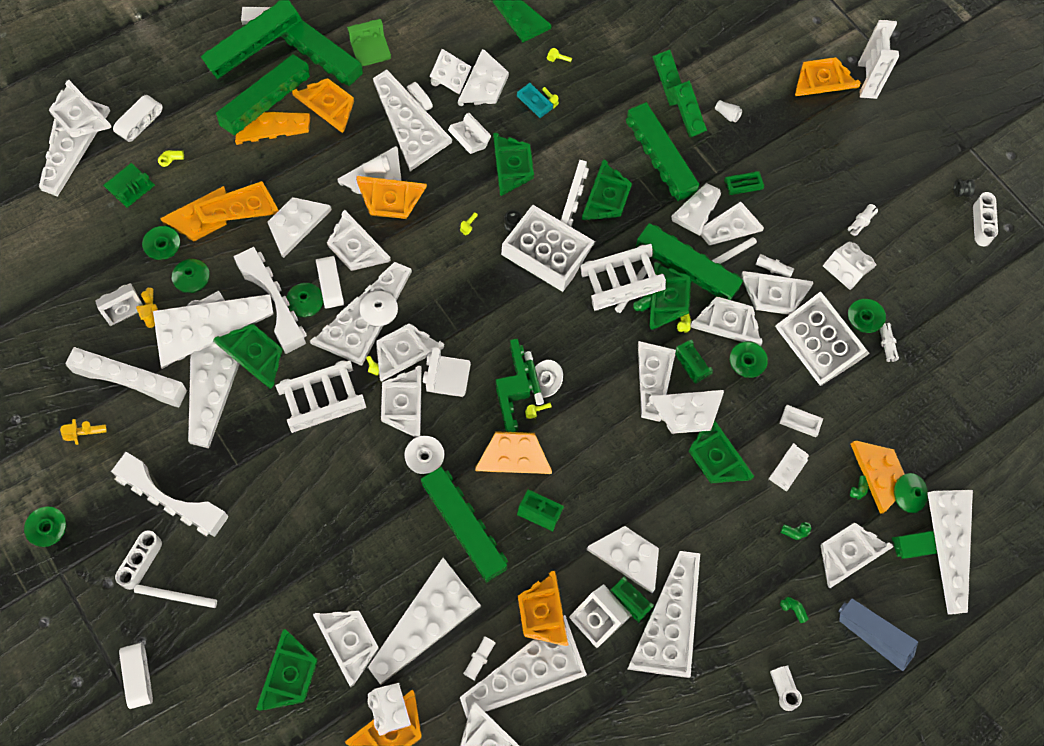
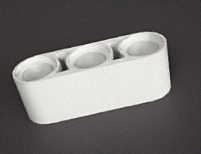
M149 95L142 96L116 121L113 131L128 142L133 141L159 116L163 108L162 105Z
M984 192L973 205L975 241L980 246H988L998 234L996 198L992 193Z
M335 257L316 259L325 309L344 305Z
M144 531L139 535L115 575L116 582L125 589H134L135 585L140 583L162 546L161 539L153 531ZM154 538L152 545L146 546L148 539ZM143 556L142 562L135 564L137 557ZM131 574V580L124 583L126 575Z
M138 643L120 648L119 655L128 708L132 709L151 704L153 696L144 644Z

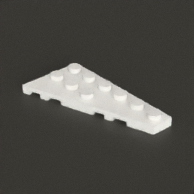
M388 70L373 78L374 85L410 171L452 143L451 137Z
M394 262L379 276L376 282L365 289L361 296H357L344 308L332 323L326 325L317 337L314 336L310 343L362 366L383 326H373L365 322L360 313V304L366 295L375 291L387 292L397 301L412 273L411 268ZM381 304L375 305L377 308L382 306Z
M270 294L153 311L161 368L163 369L177 360L179 361L196 351L198 352L214 344L213 339L217 336L229 334L236 329H243L245 326L255 324L273 315Z
M215 343L192 353L190 358L188 442L205 448L210 447L240 365Z
M684 551L678 553L627 668L628 670L685 678L691 677L700 562L699 553Z
M444 558L437 565L368 666L380 685L481 607Z

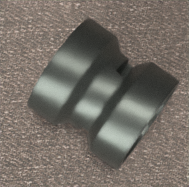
M515 209L506 212L504 228L508 233H511L523 218L521 212Z

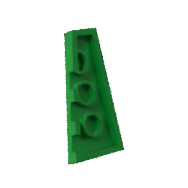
M492 0L522 43L551 29V24L522 0Z

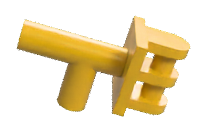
M146 288V291L141 293L145 305L136 306L141 320H144L148 328L155 326L153 311H158L156 304H153V288Z
M72 419V424L63 425L60 428L63 440H74L76 445L79 444V435L107 432L106 425L90 426L88 421L83 422L82 427L77 428L75 419Z

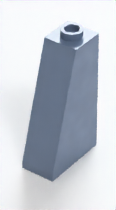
M851 599L848 604L845 602L839 610L840 622L896 667L904 671L915 656L918 641L854 599Z

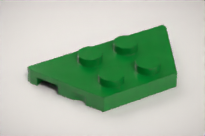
M493 133L500 196H503L534 179L531 147L528 143L518 142L510 137L506 139L500 137L498 133Z
M604 159L583 212L582 220L621 217L632 183L627 178H624L618 170H613Z
M658 262L654 264V272L656 275H664L666 289L652 293L651 330L689 314L691 277L678 273L672 268L667 269Z
M250 324L243 329H236L229 334L217 336L213 339L216 345L269 389L274 386L283 348L258 327Z
M715 420L710 431L699 432L689 449V453L710 483L748 481L755 477Z
M286 629L282 631L256 708L258 711L305 702L318 660Z

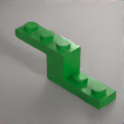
M671 50L652 56L669 106L678 104L688 136L693 137L707 131L690 80L681 82Z
M518 339L510 340V350L516 375L496 379V391L506 432L518 431L517 420H513L511 414L514 413L512 401L529 398L530 391H533L531 379L527 380L526 373H529L527 362H523L522 356H524L523 345H519Z

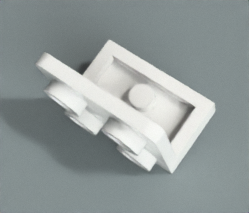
M847 242L834 251L823 267L851 290L866 273L875 268L876 263L871 256L862 252L857 244Z
M433 348L432 354L427 356L428 372L425 371L423 383H426L427 392L463 397L466 393L471 366L470 361L441 356V350Z

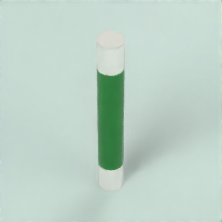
M527 351L524 353V357L528 365L529 377L532 382L536 404L541 405L544 403L534 361L531 352Z

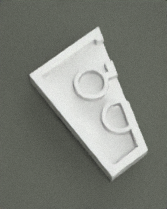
M705 183L671 216L672 221L700 236L703 225L708 221L709 213L714 209L721 195L720 189Z
M739 202L704 225L700 235L708 245H713L761 232L764 227L744 204Z

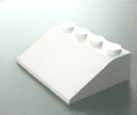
M532 205L502 243L501 255L563 292L574 278L595 241Z
M819 292L775 326L820 386L870 354L822 292Z

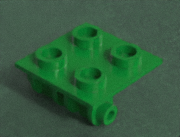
M130 163L103 186L128 208L152 189L155 184L149 180V176L145 172L142 173Z

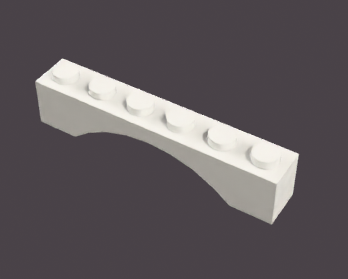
M252 247L233 256L244 279L262 287L275 302L277 321L274 332L285 354L305 345L304 337L307 335L303 327H298L296 324L298 321L294 311H289L288 306L290 304L287 298L280 295L279 292L282 290L277 281L273 282L271 269L269 266H264L263 263L266 261L262 253H257L255 248Z
M76 347L73 348L65 363L75 374L118 383L178 408L187 392L182 382Z
M125 452L111 471L116 476L115 480L123 486L129 484L132 486L131 490L140 496L142 494L147 495L148 501L156 506L159 503L165 506L163 510L172 516L178 514L181 516L180 520L188 526H191V524L198 527L197 531L205 536L210 534L215 537L228 519V515L223 510L210 502L189 503L166 496L154 485L147 466L127 452Z

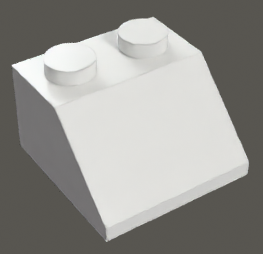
M131 283L123 285L118 290L110 294H104L95 300L98 310L110 326L138 313L136 306H143Z
M603 584L593 591L569 618L591 643L598 648L632 615Z

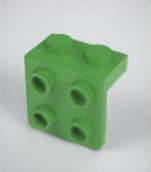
M381 19L347 27L355 58L362 66L391 59Z

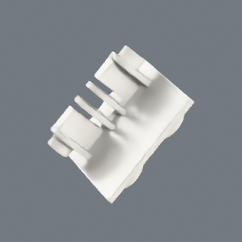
M441 49L430 74L431 84L438 86L441 83L457 94H460L471 66Z

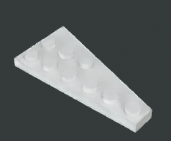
M88 100L106 119L110 112L109 107ZM54 119L49 140L50 148L46 154L47 161L39 184L41 191L58 197L97 132L72 137Z
M973 490L927 492L947 613H967Z
M565 615L564 621L569 645L564 646L537 639L532 640L460 697L467 719L471 705L474 702L484 712H488L587 675Z

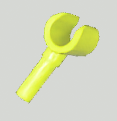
M552 48L547 56V59L551 62H554L556 58L569 62L572 60L571 57L559 54L556 48Z
M546 87L542 88V91L553 104L554 109L559 104L558 96L556 94L552 95Z
M474 212L467 221L461 223L460 231L464 235H468L472 231L470 224L478 216L477 213Z
M367 356L366 359L370 365L368 372L379 375L378 363L373 362L371 356Z
M551 403L540 406L529 405L525 410L526 418L537 417L536 411L550 408Z

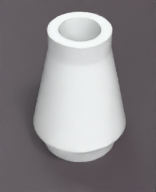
M721 100L715 106V110L720 112L730 122H737L742 114V109L739 106Z
M380 155L362 164L365 174L387 173V170L391 169L387 155Z

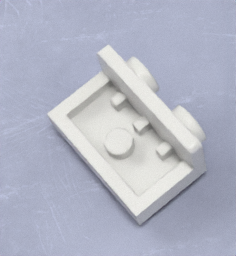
M470 113L465 115L463 121L450 125L448 129L470 154L485 149L491 137Z
M399 683L376 688L368 693V705L372 709L374 726L378 730L379 736L411 725Z

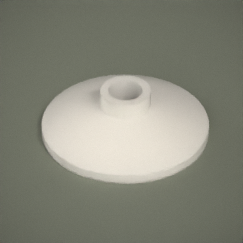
M384 291L369 293L360 304L362 318L373 326L389 324L394 320L398 312L395 298ZM376 304L382 305L379 308L375 307Z
M542 361L536 365L535 369L542 396L545 398L552 396L558 391L563 381V371L561 366L555 361Z
M420 436L413 439L405 450L406 464L412 471L419 474L433 472L442 465L444 460V449L441 443L430 436ZM426 454L429 457L428 459L423 460L421 456Z

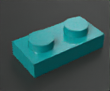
M531 83L517 92V97L539 118L553 109V104Z

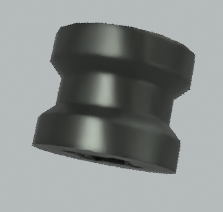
M957 179L955 181L954 195L956 197H961L962 195L966 197L973 196L975 183L972 179L966 181Z

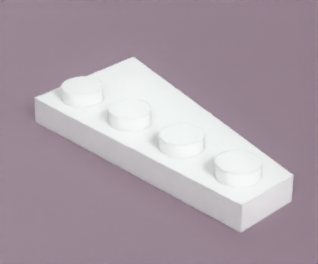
M579 160L561 218V222L570 227L573 224L572 214L573 212L576 213L578 208V196L582 195L584 185H582L583 181L587 178L589 172L587 162Z
M639 341L641 418L660 422L661 418L658 415V411L649 402V397L667 394L676 350Z

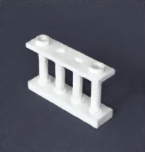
M879 20L858 62V66L866 67V80L859 92L860 98L877 99L899 58V51L890 50V37L897 25V21Z
M651 244L640 245L635 249L595 261H587L580 265L582 277L589 276L595 294L591 295L594 311L666 289L664 275H656L649 257H652ZM642 260L649 278L639 281L631 263ZM622 265L625 266L631 282L624 286H620L614 268ZM607 271L613 289L602 291L596 273Z
M350 360L337 362L334 366L292 380L285 379L276 385L279 395L285 394L292 414L291 418L287 419L292 433L366 408L363 395L355 394L348 372L353 371ZM339 375L342 377L348 395L346 400L340 402L336 399L330 378ZM321 381L329 400L328 406L323 408L318 407L311 386ZM304 387L311 410L308 413L300 414L292 391Z

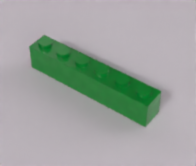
M279 0L274 6L263 11L261 15L250 20L241 29L236 30L232 35L220 41L218 45L207 50L200 57L218 80L301 22L302 19L289 0Z
M303 20L281 35L290 46L296 47L302 55H307L314 64H319L328 74L334 75L340 83L351 86L363 74L362 64Z
M292 54L216 112L219 125L235 136L297 86L310 77L308 64Z
M645 102L629 109L626 123L634 131L637 141H640L643 145V150L651 158L654 168H657L660 172L662 181L667 183L671 195L675 196L677 201L694 195L698 190L699 183L648 103Z
M649 223L637 239L636 248L640 245L651 244L652 257L676 270L678 273L690 276L693 283L716 297L732 300L742 285L743 280L738 274L727 271L721 264L709 260L705 254L696 252L690 245L681 243L675 236L663 232L657 225Z
M439 467L421 478L422 486L487 583L507 570L506 563H508V560L503 552L499 553L495 548L497 544L491 535L487 536L485 533L486 527L481 519L477 520L473 515L475 511L469 502L465 503L463 500L464 494L458 486L455 487L451 482L453 478L449 471H444L442 467Z

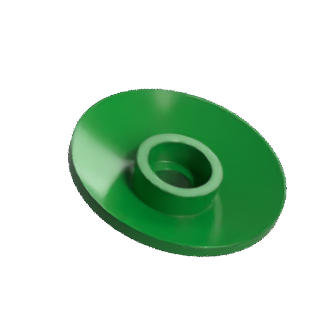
M155 227L144 236L142 242L143 250L152 259H168L178 251L180 237L170 227Z
M187 259L180 262L172 272L174 286L184 293H195L202 290L210 278V272L206 264L197 259Z
M311 283L295 285L286 296L290 304L288 306L289 311H294L296 316L303 318L311 317L318 313L324 302L322 291ZM302 296H307L306 299H301Z
M860 299L850 306L848 320L858 331L872 333L883 327L886 321V313L878 302L871 299Z
M742 342L732 349L730 364L737 374L753 378L765 371L768 358L764 349L758 344ZM744 360H748L750 364H746Z
M913 473L902 475L894 487V496L898 506L908 513H916L923 509L928 498V490L924 480Z
M41 507L28 516L24 525V534L27 540L35 546H51L64 535L66 519L63 513L54 507ZM50 525V530L45 532V528Z

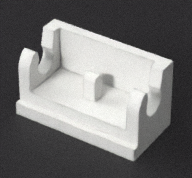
M793 443L769 477V480L787 491L808 461L809 455Z

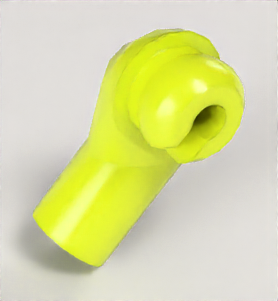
M165 151L158 158V163L165 167L174 160H184V151Z
M690 314L680 317L681 322L677 325L679 332L687 333L690 331L691 319Z

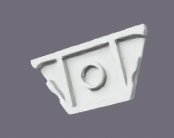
M483 49L458 100L459 106H464V103L473 102L474 105L497 103L508 79L509 72Z
M70 80L65 83L67 87L63 93L58 94L56 102L49 109L51 115L72 137L111 128L110 123Z
M395 146L381 154L382 156L387 155L391 169L387 170V173L365 174L363 165L338 178V183L342 186L343 184L357 194H361L356 182L357 176L401 181L398 148Z
M292 197L268 221L269 228L283 258L332 210L330 205Z
M344 210L339 223L334 228V233L327 242L328 247L351 271L391 261L390 256Z
M742 271L741 274L755 310L790 315L797 309L813 285V281L746 271Z
M716 297L691 323V328L741 342H753L759 346L762 345V338H760L758 333L759 327L754 317L753 306Z
M407 324L376 341L380 381L382 382L425 359L428 354H432L433 348L443 349L444 344L441 341L438 343L429 338L430 335L419 331L411 324Z
M421 366L415 367L414 370L406 374L405 372L399 374L394 379L382 382L381 421L415 438L420 437Z
M724 391L650 396L649 402L657 409L658 415L666 422L667 428L672 434L710 431Z
M856 523L821 544V551L828 587H833L893 548L892 544L876 538L875 534L865 531L863 527Z
M626 526L588 546L587 550L649 592H654L659 548Z
M360 611L313 614L349 686L352 687L379 649Z
M475 702L471 705L460 746H519Z

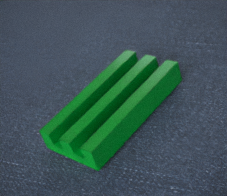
M760 171L725 177L724 180L727 183L726 187L729 190V195L763 190L764 188ZM744 180V181H742V182L732 183V184H731V182Z

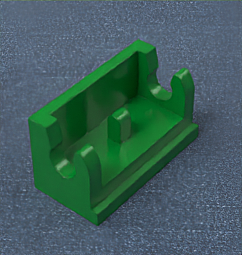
M689 340L676 347L675 356L696 384L712 375L713 369L707 366L695 349L694 342Z
M527 490L519 505L517 515L553 532L564 506L531 490Z
M934 531L892 537L896 555L901 557V559L937 553Z
M625 577L610 590L638 623L654 607Z

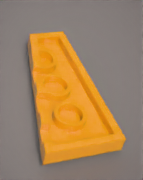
M264 112L255 121L236 134V145L250 140L251 142H256L267 137L273 139L279 135L291 136L308 133L310 113Z
M263 181L194 205V209L202 223L275 215L279 211Z

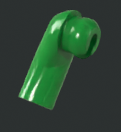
M652 294L645 295L639 301H635L633 304L634 310L644 311L651 307Z
M860 476L858 488H851V498L860 500L867 494L869 486L865 476Z
M803 522L800 526L793 528L784 524L780 533L795 540H800L810 534L811 525Z
M785 597V600L780 602L783 610L788 611L791 609L795 612L799 623L809 620L802 603L791 597Z

